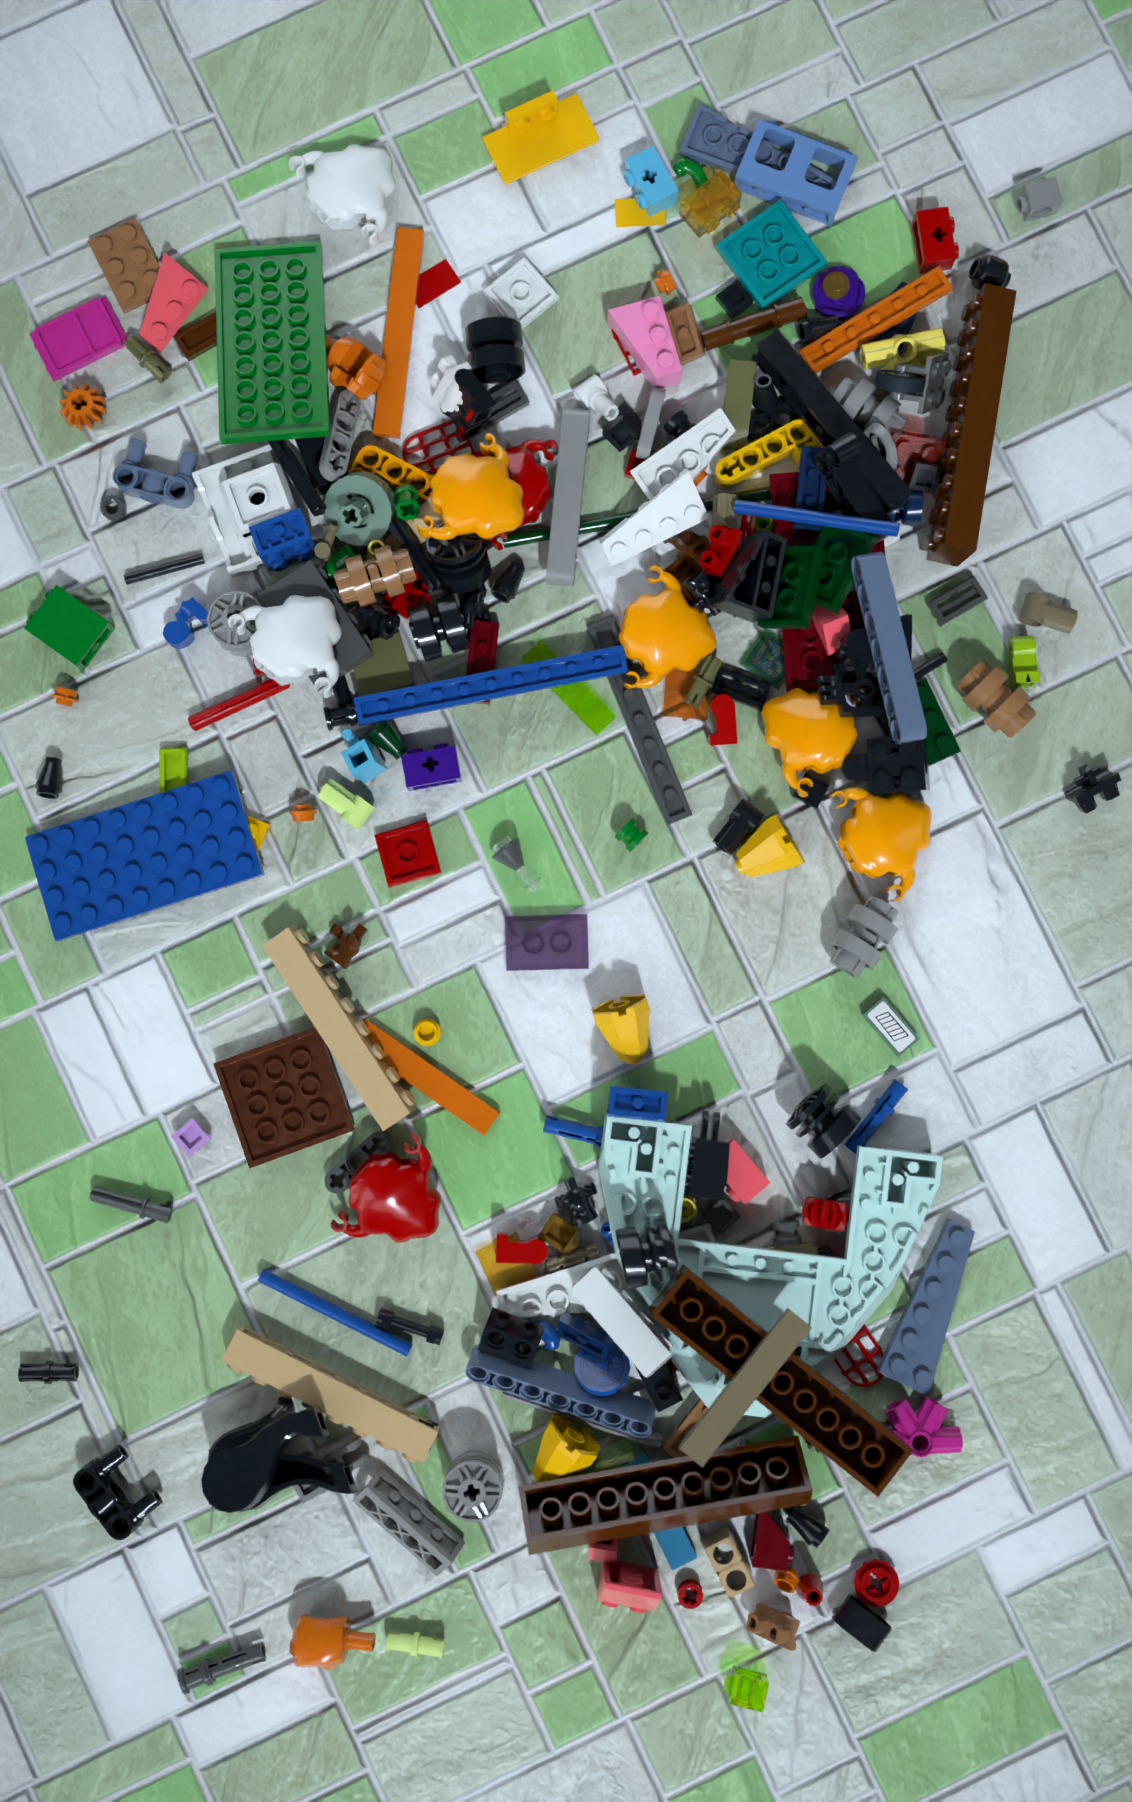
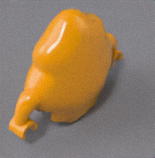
M488 433L485 435L486 441L490 445L479 443L481 453L486 455V457L476 458L470 453L449 456L444 464L438 468L437 473L430 481V486L432 489L433 509L436 513L443 516L444 526L434 527L433 519L425 516L423 517L424 522L429 527L423 528L417 525L418 532L422 537L450 540L458 535L475 533L483 539H492L501 533L514 531L521 526L525 516L522 505L524 493L520 484L509 479L508 454L501 445L496 443L495 437L492 434Z
M653 565L649 568V570L657 572L658 578H647L646 580L650 584L662 581L666 589L655 596L642 594L635 602L629 604L624 611L618 641L623 645L626 656L629 659L638 660L642 668L647 672V675L643 678H640L634 671L626 673V675L635 678L634 685L623 684L627 689L635 687L651 688L657 685L663 676L674 668L689 672L695 669L702 659L710 655L717 645L716 635L708 624L706 612L699 613L694 606H690L682 594L679 581L670 573L662 571L659 566Z
M859 686V690L863 693H866L865 689L862 686ZM795 688L785 695L769 699L762 707L761 716L765 726L764 738L766 743L780 751L782 760L781 770L785 781L792 788L796 789L799 796L807 797L808 793L801 790L800 786L806 784L809 787H813V782L809 778L799 780L797 772L813 769L817 773L823 774L831 769L840 768L854 745L858 733L855 729L854 717H840L838 705H821L819 700L821 696L818 692L809 694L801 688ZM847 695L852 705L860 704L859 699L854 698L853 695Z
M849 787L830 794L829 799L835 795L841 799V803L834 807L835 809L845 806L848 799H853L856 802L852 807L851 817L841 824V835L837 843L852 870L857 873H864L871 878L884 874L900 876V884L888 886L884 892L894 889L897 895L890 902L901 900L914 883L916 875L914 867L917 853L926 849L930 844V824L932 819L930 807L923 801L912 799L903 792L889 793L886 797L870 794L867 790L860 787Z

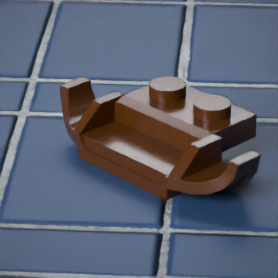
M684 530L663 541L665 544H672L679 550L676 555L678 559L664 569V571L670 573L679 581L682 594L688 604L694 606L695 600L682 584L688 577L702 569L699 560L702 553L706 550L708 551L710 542L705 535L701 537L692 531ZM708 575V579L712 584L723 579L718 576Z

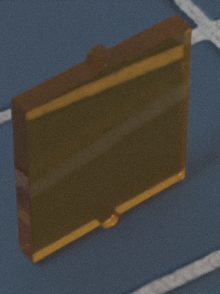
M673 669L666 674L663 706L664 717L682 718L683 721L687 719H708L710 688L707 690L698 709L691 707V704L687 705L683 702L694 682L693 676H697L699 671L691 670L688 672Z

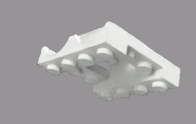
M286 440L309 477L296 440ZM270 445L192 473L205 504L210 525L223 553L227 571L232 578L257 569L256 565L263 563L252 536H245L246 533L250 532L249 526L301 508L315 544L322 542L327 531L324 515L317 517L312 515ZM257 492L265 494V500L260 505L251 503L252 495Z

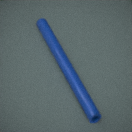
M737 499L734 504V513L894 537L898 536L900 523Z
M263 1269L258 1278V1282L406 1357L413 1345L266 1269Z

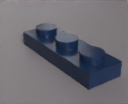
M802 446L795 508L821 512L824 510L826 483L814 464V456L824 448ZM794 522L793 530L820 532L822 526Z

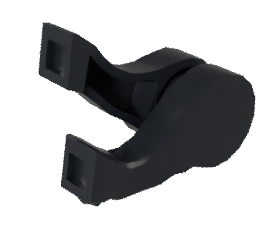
M283 1396L279 1397L276 1407L266 1416L230 1430L217 1439L209 1449L208 1461L201 1478L202 1491L208 1503L218 1511L227 1513L258 1509L283 1490L295 1485H313L344 1494L356 1493L358 1489L348 1462L329 1463L306 1456L282 1455L284 1448L291 1440L299 1436L317 1439L331 1438L320 1407H312L295 1412L292 1398L288 1399Z

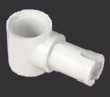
M596 374L573 389V395L583 409L591 408L597 410L608 421H612L618 416V407L608 398L607 388Z

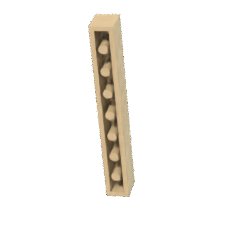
M297 926L287 927L263 944L262 947L382 1131H385L417 1110L414 1106L415 1099L399 1083L400 1077L397 1071L392 1066L388 1068L382 1059L385 1057L382 1048L377 1043L373 1044L367 1036L370 1034L368 1027L362 1020H358L353 1013L355 1010L353 1004L347 997H343L338 990L340 987L338 981L332 974H328L323 967L325 964L324 960L308 944L310 941L308 935L303 929H298Z
M243 1325L236 1330L222 1358V1361L227 1363L226 1366L230 1370L237 1373L246 1372L252 1376L251 1379L262 1386L269 1384L277 1388L276 1392L279 1395L288 1399L294 1397L302 1401L301 1405L306 1409L320 1407L322 1412L327 1414L326 1418L336 1424H342L343 1422L351 1426V1430L361 1437L369 1435L376 1439V1443L387 1450L394 1448L402 1452L401 1456L412 1463H417V1461L424 1462L440 1429L439 1425L432 1428L418 1421L420 1419L428 1422L427 1419Z

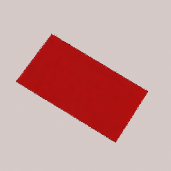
M446 259L420 274L416 302L418 308L423 307L461 283Z

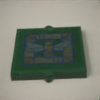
M763 629L756 641L750 643V649L739 665L764 682L771 684L773 688L779 691L785 682L782 639L768 629Z

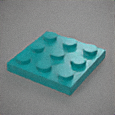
M781 199L725 237L715 246L716 251L760 310H765L824 269L828 263Z

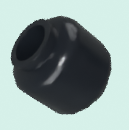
M985 254L973 261L968 277L971 279V285L978 290L985 283L1006 288L1010 282L1011 273H1009L1008 262L994 255Z

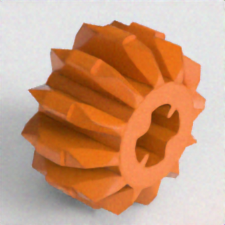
M84 383L81 389L76 384H73V391L71 393L64 390L67 398L59 400V404L63 407L60 410V414L63 418H66L69 426L73 427L76 425V428L82 431L85 425L90 430H93V423L95 421L102 424L99 416L107 414V410L103 407L106 404V400L103 396H100L97 388L93 387L90 389V386Z

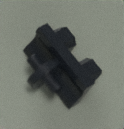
M1084 764L1079 767L1080 776L1074 779L1077 786L1064 793L1067 800L1074 802L1080 812L1087 814L1097 807L1093 798L1096 794L1100 793L1102 799L1106 801L1120 795L1117 782L1121 781V777L1117 772L1113 774L1108 769L1102 771L1099 766L1091 769L1088 765Z

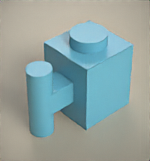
M350 729L343 730L342 737L347 740L350 747L341 752L352 776L366 783L387 770L375 745Z

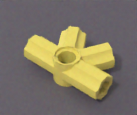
M940 327L907 335L897 334L889 339L860 345V360L864 369L882 366L881 370H894V366L897 363L926 366L927 359L924 356L944 352L946 346L945 336ZM906 341V352L898 355V346ZM920 374V375H922V376L925 377V381H926V375H927V374Z

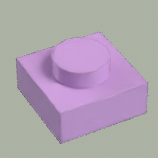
M195 1117L191 1118L171 1136L188 1157L193 1156L212 1139Z

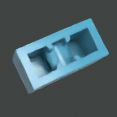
M654 145L625 159L624 180L628 187H633L636 192L635 198L641 210L645 209L649 217L677 204L679 190Z

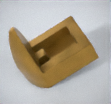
M553 1212L538 1237L560 1252L568 1253L578 1247L580 1233L577 1227Z

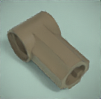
M728 493L714 494L711 527L718 524L736 528L737 514L734 513V504L736 499L738 500L739 498L738 495ZM711 527L708 529V533H707V537H708V540H709L710 543H711V540L709 539V536H708V535H709V532H710Z
M1028 592L1018 620L1029 626H1045L1069 634L1076 623L1078 610L1051 602L1050 598L1046 595Z

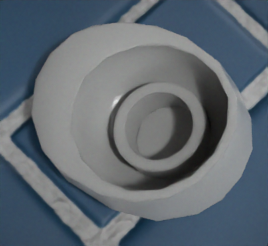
M877 422L872 423L863 433L895 470L898 462L896 443L885 426Z

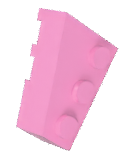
M660 296L609 309L607 315L608 326L611 330H614L625 350H628L634 358L636 365L650 385L657 388H666L680 384L683 370Z

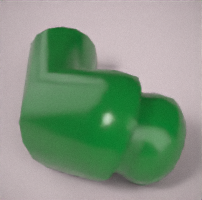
M681 157L673 165V170L677 176L682 177L687 173L692 177L698 191H703L709 187L710 183L700 164L686 157Z

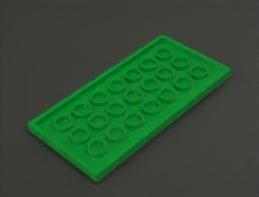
M321 241L215 249L219 439L221 444L331 436L323 249Z

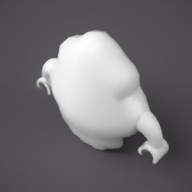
M350 144L344 150L338 152L310 151L302 156L296 155L289 159V168L292 171L297 167L296 175L298 178L305 176L306 165H314V173L306 181L308 188L307 198L310 200L309 208L313 214L332 231L353 230L358 224H365L362 227L363 238L372 234L369 238V243L373 246L376 245L379 241V235L384 231L388 222L385 198L395 188V179L392 174V159L387 151L378 147Z
M292 595L285 600L283 605L266 608L253 606L243 610L240 614L230 616L228 619L229 628H232L237 623L241 624L237 628L238 635L245 633L247 621H255L257 631L250 638L254 663L268 678L284 686L287 684H302L308 676L326 672V677H320L315 681V691H318L321 686H326L328 688L325 689L323 696L324 698L331 696L332 687L339 676V664L334 656L333 645L340 640L342 628L337 621L336 608L328 598Z

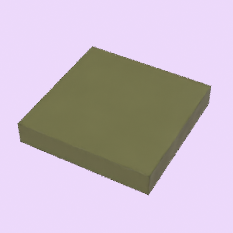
M399 632L395 633L388 640L381 637L370 640L373 644V647L370 648L373 657L353 669L361 696L415 685Z

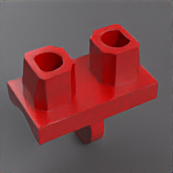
M718 524L711 527L708 535L711 540L709 549L702 553L699 560L702 569H705L708 575L724 578L736 555L743 531Z
M415 568L417 580L403 585L405 593L389 597L387 591L384 597V601L402 618L407 620L410 617L409 606L421 602L429 604L432 600L426 594L428 588Z

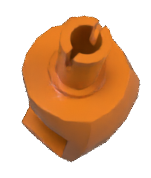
M326 336L327 364L331 372L330 383L334 386H345L351 394L363 401L374 395L385 378L388 362L350 336L342 337L338 341H334L331 337Z
M303 1614L299 1616L297 1624L293 1629L289 1653L293 1655L296 1667L323 1666L324 1670H331L345 1661L349 1649L373 1652L376 1634L374 1632L351 1631L349 1617L335 1616L331 1619L309 1617V1614Z

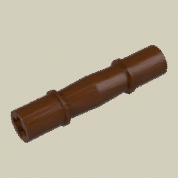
M798 297L777 305L772 304L771 308L750 313L733 321L725 320L723 323L699 330L705 352L727 344L732 345L735 340L754 336L774 327L782 328L784 325L807 317V310L803 298Z

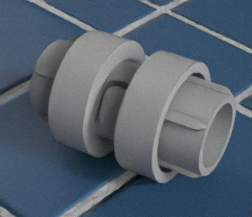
M846 376L832 396L855 424L863 428L862 432L872 423L877 422L888 429L895 441L909 421L908 418L898 412L902 404L896 399L889 398L890 395H887L883 401L874 395L877 387L867 379L862 378L857 384Z
M872 895L869 896L864 906L855 903L846 917L847 921L852 924L849 930L839 929L830 943L836 949L830 959V963L855 978L859 977L864 967L873 970L882 956L876 950L879 943L889 944L898 930L892 923L898 911L887 902Z

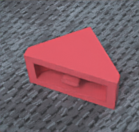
M814 605L812 620L826 653L830 656L835 654L838 641H841L851 631L848 614L842 607L838 614Z

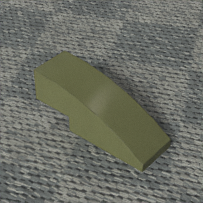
M729 360L723 412L735 428L736 433L722 449L737 451L747 446L757 362Z

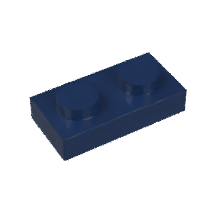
M563 1312L558 1320V1333L560 1337L606 1361L612 1352L613 1339L603 1329L595 1328L585 1323L578 1316H572Z

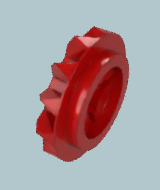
M874 1559L873 1561L864 1562L856 1570L853 1584L856 1594L862 1602L869 1606L882 1607L894 1600L899 1591V1578L895 1569L888 1562ZM871 1573L875 1575L878 1579L881 1577L883 1578V1580L880 1581L882 1589L881 1593L879 1589H876L875 1586L869 1587V1585L872 1583L870 1576Z

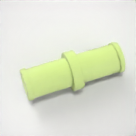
M390 1630L387 1637L386 1650L409 1652L411 1656L415 1657L418 1654L443 1658L446 1639L421 1636L420 1632H415L412 1635Z

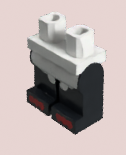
M453 355L442 358L437 365L441 371L435 373L429 381L435 390L431 399L435 405L440 404V409L444 415L450 417L457 428L454 436L461 443L482 432L488 421L487 419L490 418L497 403L477 376L470 371L472 367L468 362L459 364Z

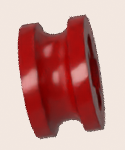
M686 1579L679 1584L677 1595L680 1604L687 1609L697 1608L703 1600L701 1585L693 1579ZM691 1588V1591L695 1589V1599L690 1600L688 1597L686 1600L684 1598L686 1596L685 1590Z

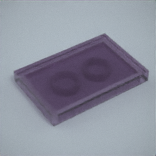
M587 914L505 916L506 971L589 969Z

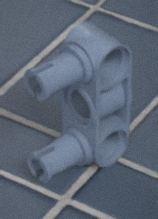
M131 438L125 461H122L113 472V480L119 489L128 496L153 504H163L178 509L189 508L195 498L193 492L195 481L193 480L192 473L195 472L198 456L190 452H183L177 474L173 476L154 469H144L141 463L147 444L144 441ZM127 476H133L131 483L123 484ZM185 489L182 497H174L177 490Z

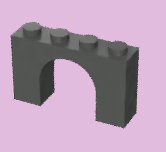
M310 560L255 596L261 606L265 608L283 605L285 600L292 595L328 598L336 608L337 621L342 628L340 640L333 645L334 656L339 664V678L373 657L370 650L373 644L365 632L360 635L355 628L358 622L350 610L345 612L340 605L343 601L336 588L334 587L330 590L325 581L329 578L321 565L315 567ZM324 672L319 675H312L308 677L315 686V681L318 678L326 677L327 675L326 672ZM321 686L318 691H320L326 686Z

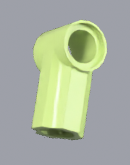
M333 779L325 783L317 796L341 814L340 817L357 830L361 829L375 810L357 794L353 795Z

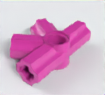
M924 1397L917 1414L914 1413L906 1398L894 1401L884 1410L895 1429L890 1430L914 1450L911 1455L925 1457L929 1454L962 1453L963 1438L960 1427H940L948 1409L930 1398ZM918 1435H923V1443L919 1447H913V1439Z

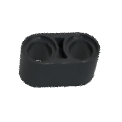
M848 1594L832 1617L842 1629L875 1653L892 1631V1627L883 1618L851 1594Z

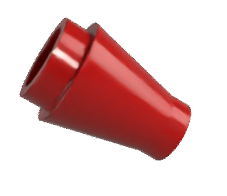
M813 1573L801 1575L799 1577L801 1584L796 1587L797 1595L811 1606L819 1605L822 1602L824 1590L821 1578Z

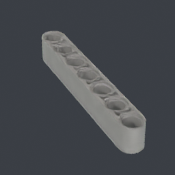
M563 407L546 570V584L574 586L590 427V409Z

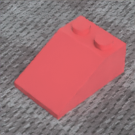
M618 1560L617 1565L602 1562L597 1587V1600L602 1601L601 1603L608 1607H618V1604L629 1606L630 1610L638 1613H645L646 1610H655L662 1599L658 1568Z

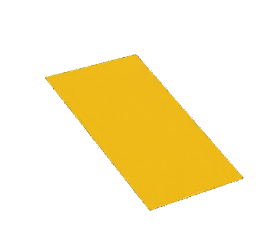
M636 198L615 199L616 227L666 225L665 209L649 217L645 209L641 210L639 208Z

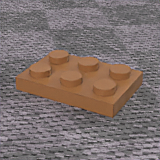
M136 218L88 240L123 313L126 314L149 303L160 266Z

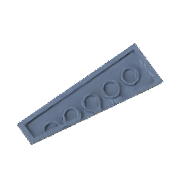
M698 103L679 155L736 176L752 135H750L749 130L742 126L741 128L729 123L726 117ZM764 139L755 156L756 162L779 171L783 170L790 154L788 152L784 154L773 148V144ZM809 165L805 175L807 182L828 190L835 188L837 180Z
M948 1218L876 1369L879 1373L926 1396L929 1395L975 1234V1231Z

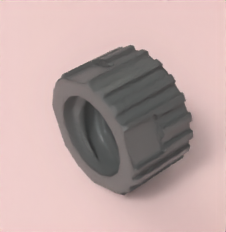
M110 495L101 500L100 511L108 520L112 522L119 521L127 513L126 505L118 496ZM116 503L118 504L117 512L109 513L108 506Z

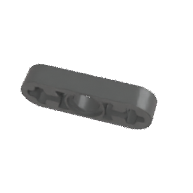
M384 1131L372 1133L326 1174L324 1180L326 1188L335 1194L347 1190L351 1178L350 1174L342 1180L343 1187L339 1185L334 1187L331 1184L334 1180L332 1175H341L345 1171L342 1168L344 1163L348 1171L354 1174L357 1170L352 1167V1157L356 1154H361L367 1161L371 1155L362 1148L366 1145L368 1150L371 1149L376 1143L374 1141L375 1137L378 1139L384 1137L386 1139L384 1143L386 1149L383 1151L380 1148L374 1153H389L393 1147L392 1137Z

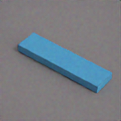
M645 1452L634 1458L633 1461L621 1466L627 1467L651 1461ZM683 1527L654 1532L672 1571L697 1558Z

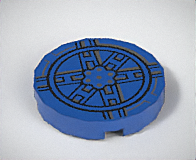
M615 1342L612 1343V1352L606 1361L581 1348L574 1362L575 1378L584 1387V1390L590 1394L597 1396L612 1395L628 1381L630 1374L629 1358Z

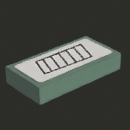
M881 997L862 1014L864 1019L897 1057H900L920 1039L884 997Z

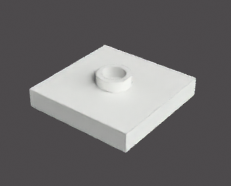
M525 257L484 289L485 296L504 317L519 321L522 330L559 300V295Z

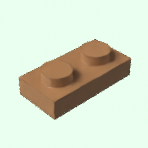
M685 303L666 312V318L680 364L683 366L706 356L692 305Z

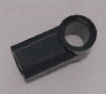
M743 798L729 815L730 819L712 842L723 852L731 855L742 843L745 836L753 831L765 814Z

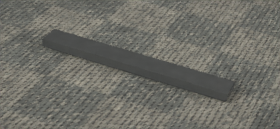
M612 615L586 625L595 650L621 645L618 641L619 632ZM625 654L628 672L634 671L630 659ZM626 673L607 677L666 825L668 826L692 816L693 814L642 689L636 687L633 689L625 688L624 683L635 684V678L626 675Z

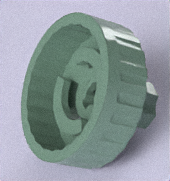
M356 471L346 474L331 485L324 498V503L327 506L324 513L327 526L329 523L339 527L338 531L335 532V536L350 545L366 546L372 540L381 539L390 531L389 524L396 520L397 512L395 506L397 503L392 489L382 478L370 472ZM355 495H361V496L366 497V498L371 502V504H372V506H373V512H374V513L371 512V506H370L369 502H368L365 498H362V497H353V496H355Z

